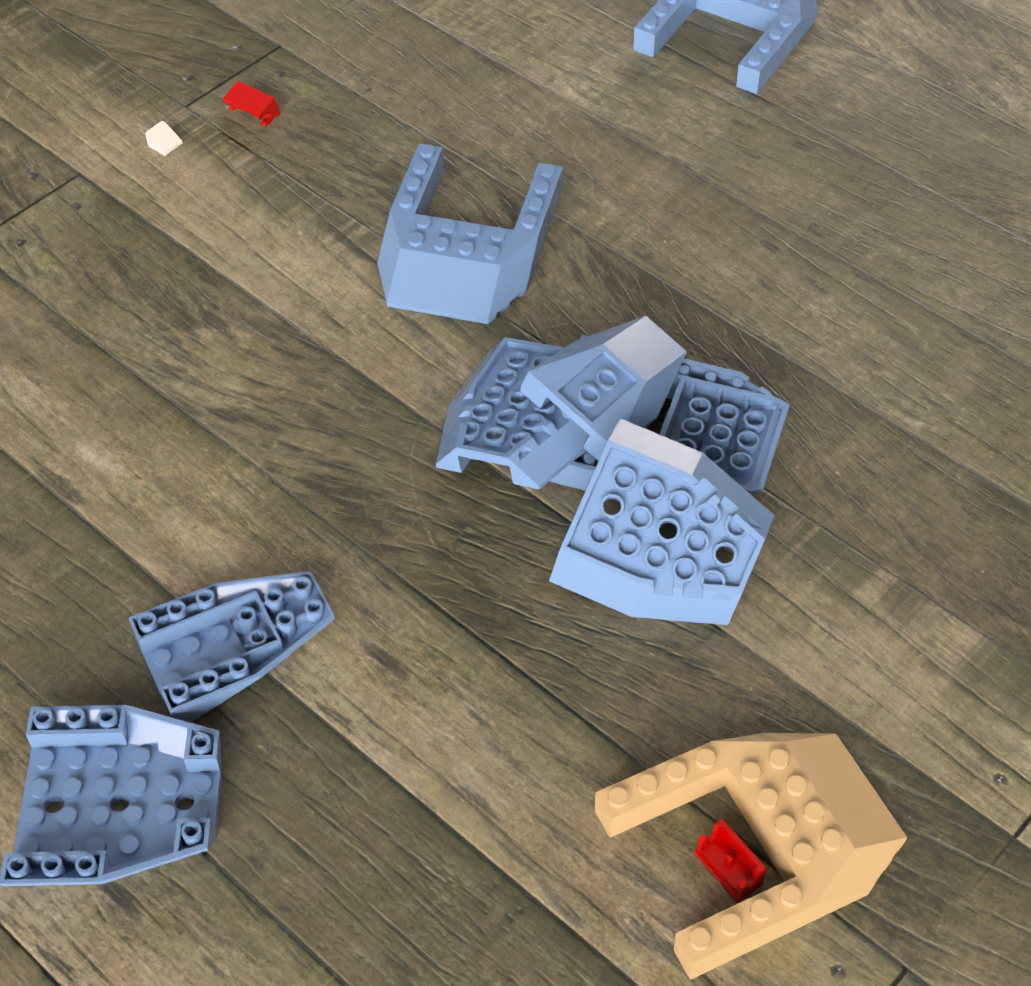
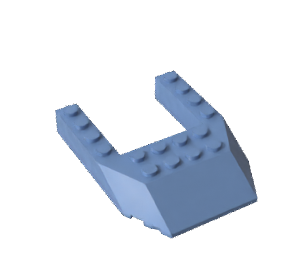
M658 0L634 27L633 50L654 57L695 9L763 31L764 34L738 64L736 87L758 94L817 20V0Z
M419 144L390 209L377 262L386 304L388 307L489 324L496 318L498 313L505 311L510 306V302L517 296L521 297L527 292L563 190V167L538 163L514 230L426 215L444 172L443 147Z
M581 335V338H580V339L585 338V337H588V336H586V335ZM683 359L666 397L667 399H672L659 435L704 453L748 493H762L790 405L782 399L774 397L763 386L759 389L749 382V377L742 372ZM586 450L552 478L550 482L586 491L599 461Z

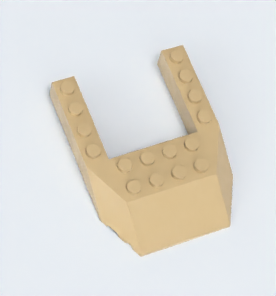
M760 733L711 741L595 792V813L608 836L613 837L725 786L784 880L783 883L676 933L674 952L690 980L867 896L882 872L891 863L896 852L905 843L907 836L836 733Z

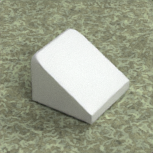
M164 121L159 122L146 132L148 146L164 156L183 144L182 140Z

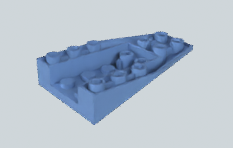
M647 316L574 341L529 370L520 391L540 409L550 400L590 435L583 448L599 461L606 443L620 419L646 429L658 417L687 351Z
M307 571L214 583L131 616L128 619L169 716L191 723L259 680L335 620V616L312 572Z

